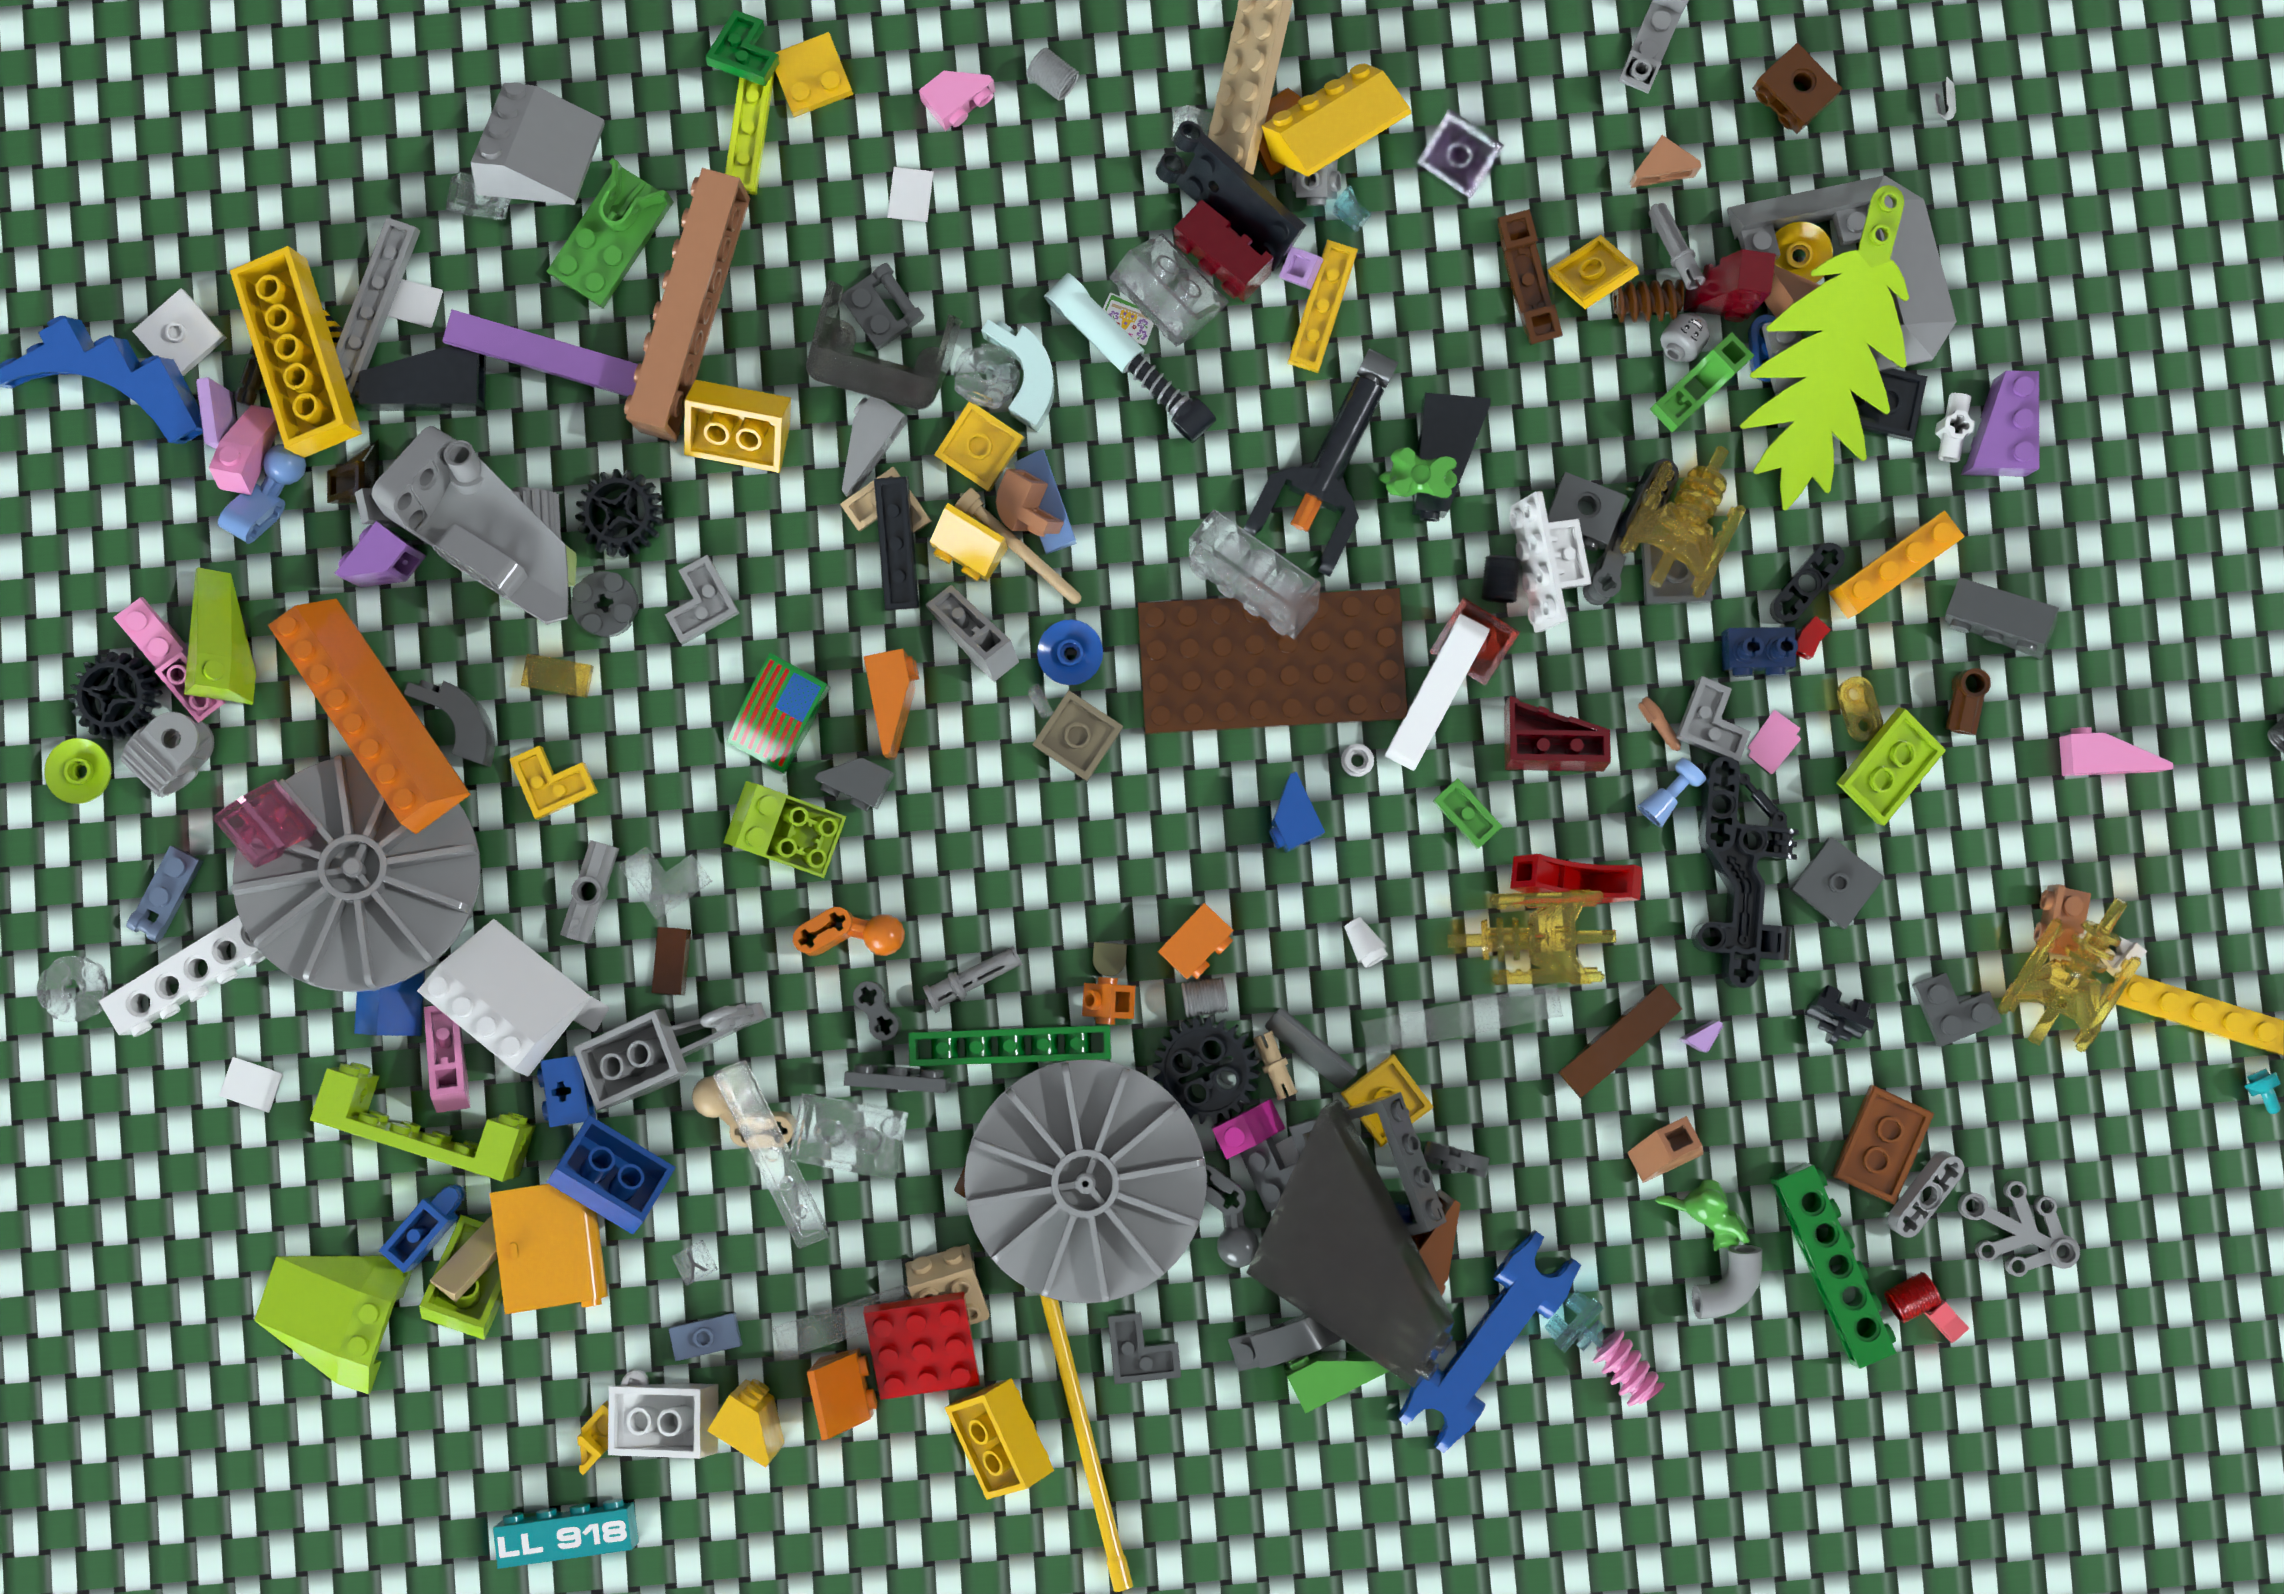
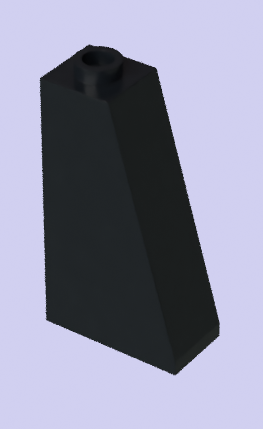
M449 345L359 371V381L355 383V397L359 404L368 411H485L486 355Z
M1425 392L1421 406L1417 456L1428 460L1445 456L1455 458L1457 465L1452 471L1457 476V484L1451 489L1452 495L1448 498H1440L1426 493L1415 494L1412 515H1418L1420 520L1427 522H1437L1439 518H1445L1489 410L1491 398Z

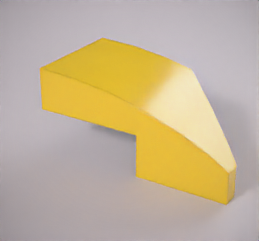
M608 1401L603 1403L581 1428L582 1433L577 1436L581 1452L579 1472L582 1475L608 1450Z

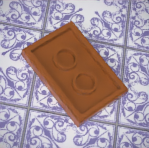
M1870 1085L1831 1176L1895 1205L1934 1113L1874 1085Z

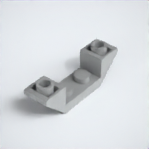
M1652 0L1624 64L1619 82L1647 94L1649 93L1681 14L1689 0Z

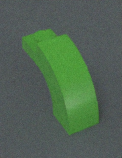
M1731 332L1683 379L1660 398L1650 410L1673 433L1755 355Z

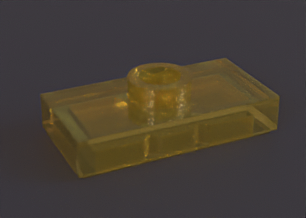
M527 654L521 686L588 698L594 666Z

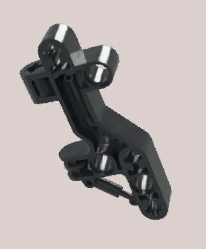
M1722 756L1708 762L1704 768L1703 774L1706 776V780L1702 784L1698 839L1701 848L1727 888L1725 923H1700L1692 930L1691 940L1694 947L1700 951L1723 954L1721 972L1722 978L1727 985L1734 988H1747L1754 985L1758 979L1760 959L1790 961L1792 927L1763 924L1765 882L1757 870V863L1760 858L1797 860V855L1792 854V850L1797 848V842L1793 841V836L1799 835V830L1787 828L1786 814L1777 808L1761 788L1757 790L1750 782L1748 774L1740 773V766L1736 760L1728 756ZM1722 766V770L1727 771L1728 776L1722 778L1721 774L1716 773V768ZM1739 784L1746 786L1752 793L1750 797L1769 817L1768 826L1748 825L1738 822ZM1720 785V788L1727 787V790L1720 789L1714 791L1713 787ZM1716 796L1724 799L1726 803V809L1723 814L1717 813L1713 809L1712 802ZM1711 820H1725V823L1720 825L1718 823H1711ZM1717 832L1718 836H1723V841L1716 843L1715 840L1711 839V834ZM1746 832L1752 833L1756 838L1757 843L1753 850L1745 847L1743 843V837ZM1767 833L1773 834V840H1768ZM1767 845H1768V846H1773V847H1772V852H1766V851H1765L1766 848H1767ZM1706 928H1711L1716 933V941L1711 946L1705 944L1702 938ZM1748 954V959H1734V955ZM1739 968L1745 970L1746 976L1734 975V970Z

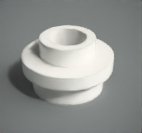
M1353 744L1342 753L1341 765L1350 776L1361 777L1371 771L1374 765V756L1367 746ZM1360 755L1363 758L1362 766H1354L1351 763L1352 756Z

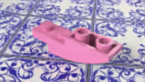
M140 597L113 617L156 668L155 673L198 723L226 703L224 700L184 694L188 647L168 622L164 623L143 597Z

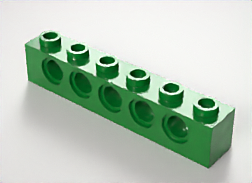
M1111 1025L909 1033V1067L1112 1059Z
M1805 1162L1770 1177L1769 1179L1850 1364L1861 1369L1896 1354L1897 1352L1893 1346V1343L1896 1342L1894 1332L1888 1323L1884 1324L1879 1314L1882 1311V1305L1874 1292L1870 1293L1865 1282V1280L1869 1279L1868 1273L1860 1260L1856 1261L1851 1250L1855 1248L1854 1241L1850 1233L1846 1229L1843 1230L1838 1218L1841 1217V1212L1833 1198L1829 1199L1824 1187L1828 1186L1822 1170L1819 1167L1815 1168L1813 1164ZM1811 1192L1814 1195L1815 1203L1812 1208L1805 1210L1802 1206V1198L1806 1193ZM1825 1223L1828 1227V1235L1824 1240L1818 1241L1815 1236L1816 1228ZM1839 1255L1842 1259V1265L1839 1270L1832 1272L1829 1268V1261L1833 1256ZM1853 1286L1855 1298L1851 1302L1845 1303L1843 1292L1847 1287ZM1862 1318H1867L1869 1321L1868 1330L1863 1334H1858L1856 1328L1858 1321Z

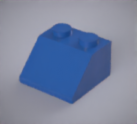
M1297 772L1290 774L1285 783L1271 823L1273 828L1269 831L1276 848L1283 847L1285 853L1325 833Z

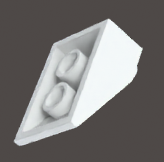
M682 1383L609 1386L608 1455L700 1459L718 1453V1438L707 1431L718 1414V1384Z

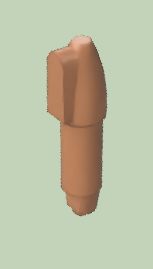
M1643 698L1638 707L1648 723H1653L1672 750L1679 751L1681 743L1679 739L1675 738L1676 733L1664 717V713L1650 698Z

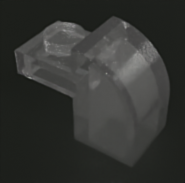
M460 172L451 178L446 210L471 217L502 220L507 217L511 198L477 195L473 175Z

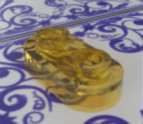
M1855 676L1848 678L1840 684L1837 690L1838 701L1848 733L1857 741H1871L1883 726V719L1873 687L1863 677ZM1851 688L1858 692L1856 700L1851 699L1849 696ZM1860 720L1867 722L1868 729L1866 731L1860 730L1858 725Z

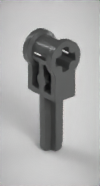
M1623 512L1619 515L1609 544L1605 547L1603 554L1597 559L1591 576V584L1583 586L1584 598L1592 605H1603L1621 589L1620 574L1626 556H1623L1627 543L1620 538L1617 528Z

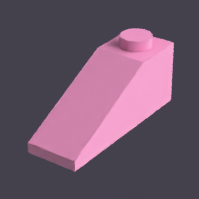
M250 405L220 440L209 466V470L219 489L246 495L252 494L263 468L265 453L271 448L279 429L273 409Z
M2092 727L2072 728L2071 734L2059 737L2062 776L2150 773L2173 769V762L2109 734L2092 733Z
M436 1006L424 1007L429 1089L436 1113L470 1108L462 1029Z

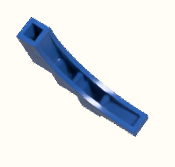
M66 316L51 319L47 323L48 327L38 332L43 343L30 346L26 349L27 354L18 359L11 358L0 363V387L12 389L33 379L57 374L87 376L115 387L134 400L156 422L169 443L185 444L203 434L200 408L174 359L155 355L146 358L140 363L127 339L109 335L93 343L82 320Z

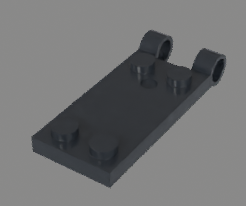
M1183 121L1173 136L1174 144L1184 152H1194L1195 156L1188 167L1177 154L1166 153L1162 156L1156 167V175L1165 183H1175L1196 203L1201 199L1231 223L1230 227L1240 237L1246 234L1252 239L1250 246L1261 256L1266 251L1272 255L1273 263L1271 270H1276L1293 247L1306 224L1205 135L1198 124L1192 121Z

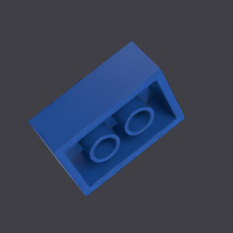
M589 1115L546 1183L629 1233L634 1234L646 1219L676 1167Z

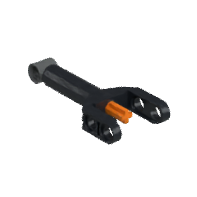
M1369 348L1356 374L1360 377L1356 376L1314 461L1300 467H1291L1270 474L1242 531L1243 535L1254 539L1256 533L1262 530L1285 484L1290 487V491L1303 497L1290 523L1299 530L1309 531L1321 506L1335 513L1337 510L1342 512L1320 558L1321 565L1318 572L1329 577L1331 576L1359 519L1352 496L1346 488L1343 475L1384 393L1382 387L1386 389L1399 362Z

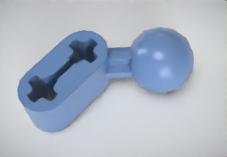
M283 444L271 447L265 453L263 459V467L267 476L262 485L256 484L251 495L240 494L231 501L220 514L218 526L247 544L255 541L282 515L285 501L278 496L285 485L299 481L304 475L307 466L305 458L285 449Z

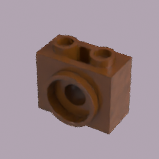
M1798 42L1762 74L1752 88L1757 99L1763 105L1770 106L1778 115L1780 123L1785 128L1792 129L1796 134L1830 105L1842 91V87ZM1793 82L1802 83L1806 91L1797 90Z

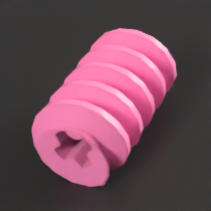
M1620 1329L1607 1336L1596 1347L1598 1353L1594 1357L1593 1362L1606 1361L1601 1372L1603 1374L1611 1371L1615 1373L1610 1380L1611 1385L1619 1382L1623 1383L1618 1392L1620 1396L1631 1393L1632 1396L1627 1402L1628 1406L1638 1403L1642 1404L1659 1393L1665 1386V1383H1656L1659 1378L1658 1374L1654 1371L1648 1372L1650 1368L1648 1361H1639L1641 1358L1639 1350L1630 1351L1633 1343L1630 1339L1622 1340L1624 1331Z

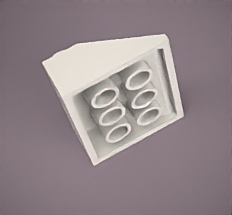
M495 919L491 920L443 960L417 990L418 993L512 1070L526 1076L532 1073L591 999L588 993Z

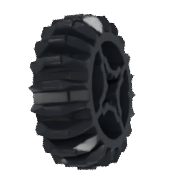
M614 469L610 479L605 472H601L600 478L602 482L597 483L594 479H590L589 483L593 487L591 492L587 489L581 490V494L587 498L586 501L580 500L576 502V506L584 510V512H579L575 515L576 520L584 522L578 527V530L582 534H587L585 541L589 545L596 542L595 550L600 553L606 549L607 555L614 557L617 550H619L620 556L626 558L629 554V548H631L633 553L638 555L640 554V543L649 548L651 547V542L647 539L648 536L651 534L653 537L658 538L660 535L653 528L655 525H664V520L656 517V515L665 512V508L662 505H656L662 500V496L659 493H653L656 486L652 482L645 484L646 478L642 474L634 478V473L631 470H626L622 477L621 472L618 469ZM627 489L626 493L622 492L616 499L609 500L605 498L606 495L613 491ZM639 494L643 499L645 507L643 521L635 515L634 510L637 505L635 500ZM598 506L606 513L603 523L605 528L602 532L599 530L596 521ZM608 507H612L615 510H624L632 520L614 515L615 513ZM626 527L637 529L628 536L613 538L615 534L618 535Z
M108 652L106 658L102 655L95 656V664L91 662L83 663L87 671L86 673H75L80 682L79 684L70 685L72 690L77 691V695L70 697L69 700L71 703L78 704V706L71 712L75 716H82L78 723L82 727H89L88 732L96 736L100 734L101 738L106 740L114 737L115 740L122 741L126 735L132 737L137 728L140 729L147 725L146 719L153 720L156 717L151 712L153 708L159 709L162 705L155 701V697H159L164 693L162 690L154 688L160 680L158 677L151 676L154 669L148 665L143 666V659L138 657L132 659L131 654L124 652L120 656L118 653ZM109 675L107 682L104 685L99 686L101 681ZM130 676L135 681L137 696L132 692ZM119 693V695L127 697V699L118 698L117 700L113 699V697L106 696L105 694ZM95 697H97L100 700V712L103 713L102 716L99 714L97 710ZM134 706L132 711L123 718L125 711L129 707Z

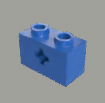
M569 1056L541 1061V1068H538L537 1076L540 1087H544L546 1101L542 1102V1113L544 1120H549V1127L585 1122L589 1115L597 1119L595 1106L577 1057ZM571 1087V1094L560 1095V1088Z

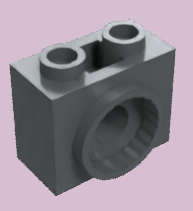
M1565 472L1558 482L1548 508V522L1579 519L1584 548L1591 551H1597L1598 548L1603 550L1609 544L1627 495ZM1579 501L1590 503L1593 509L1591 515H1584L1578 510Z

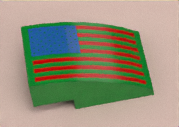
M769 653L738 713L727 743L785 774L816 719L815 714L831 687L776 655Z

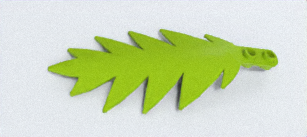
M1885 185L1873 193L1858 250L1841 253L1828 259L1811 271L1812 276L1840 275L1827 280L1793 303L1766 327L1768 332H1821L1798 341L1750 373L1751 378H1804L1760 406L1740 424L1741 429L1792 422L1765 450L1753 469L1754 474H1759L1781 468L1780 493L1783 510L1789 509L1812 477L1825 493L1831 491L1834 472L1832 433L1860 461L1867 459L1864 434L1851 391L1882 413L1888 414L1890 412L1886 390L1869 346L1900 368L1907 366L1903 334L1894 300L1889 291L1890 289L1904 302L1909 299L1904 277L1896 263L1890 259L1904 208V196L1895 186ZM1886 196L1892 199V208H1888L1885 205L1884 199ZM1877 229L1882 230L1884 234L1883 241L1876 238Z

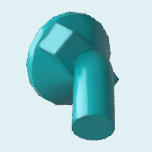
M2265 1068L2247 1076L2250 1083L2244 1085V1087L2251 1096L2261 1094L2267 1112L2270 1114L2278 1113L2281 1107L2273 1089L2281 1084L2277 1073L2269 1074Z

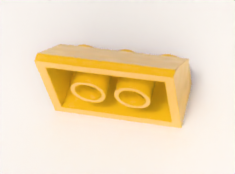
M695 380L685 399L684 455L780 473L790 428L791 397Z
M1012 1378L987 1386L945 1407L986 1500L1028 1489L1054 1471L1048 1453L1041 1443L1035 1430V1425L1029 1417L1020 1392Z
M745 1379L728 1396L707 1431L766 1468L784 1445L775 1398L768 1393L770 1389L764 1383L756 1379H752L751 1382Z

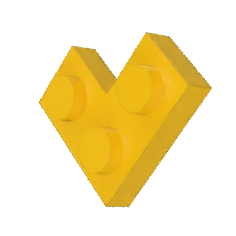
M537 746L509 759L532 814L537 820L598 793L584 762L554 774L542 746Z

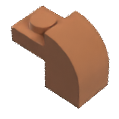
M1006 469L996 497L997 511L1006 527L1012 531H1029L1041 537H1045L1046 534L1060 533L1064 522L1038 508L1048 483L1023 469Z

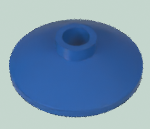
M1063 620L1051 625L1043 633L1038 643L1037 656L1041 669L1050 679L1063 685H1078L1089 680L1098 671L1103 658V647L1098 634L1092 627L1078 620ZM1069 648L1075 649L1077 652V656L1072 660H1068L1064 656L1065 651Z

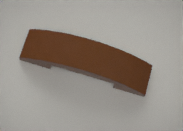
M1530 209L1498 217V228L1505 265L1518 313L1530 345L1562 337L1563 334L1555 304L1552 305L1539 258L1536 246L1538 239Z

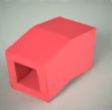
M1942 1299L1941 1304H1938L1936 1307L1934 1306L1931 1310L1928 1309L1924 1313L1950 1343H1954L1970 1329L1947 1302Z

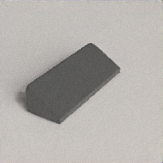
M1278 1008L1265 1024V1028L1268 1031H1273L1274 1036L1337 1088H1343L1358 1073L1356 1068L1283 1008Z

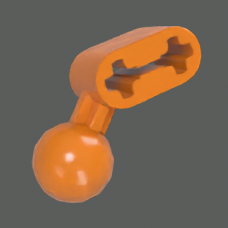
M833 907L800 925L793 934V943L798 951L809 956H817L849 937L864 940L866 947L872 953L888 956L901 948L904 942L905 931L902 923L890 914H880L868 921L854 917L850 912L841 907ZM837 916L846 919L842 922L844 927L842 930L833 927L837 924L835 920ZM808 933L817 936L813 939L815 944L813 947L804 944L808 941L806 936Z

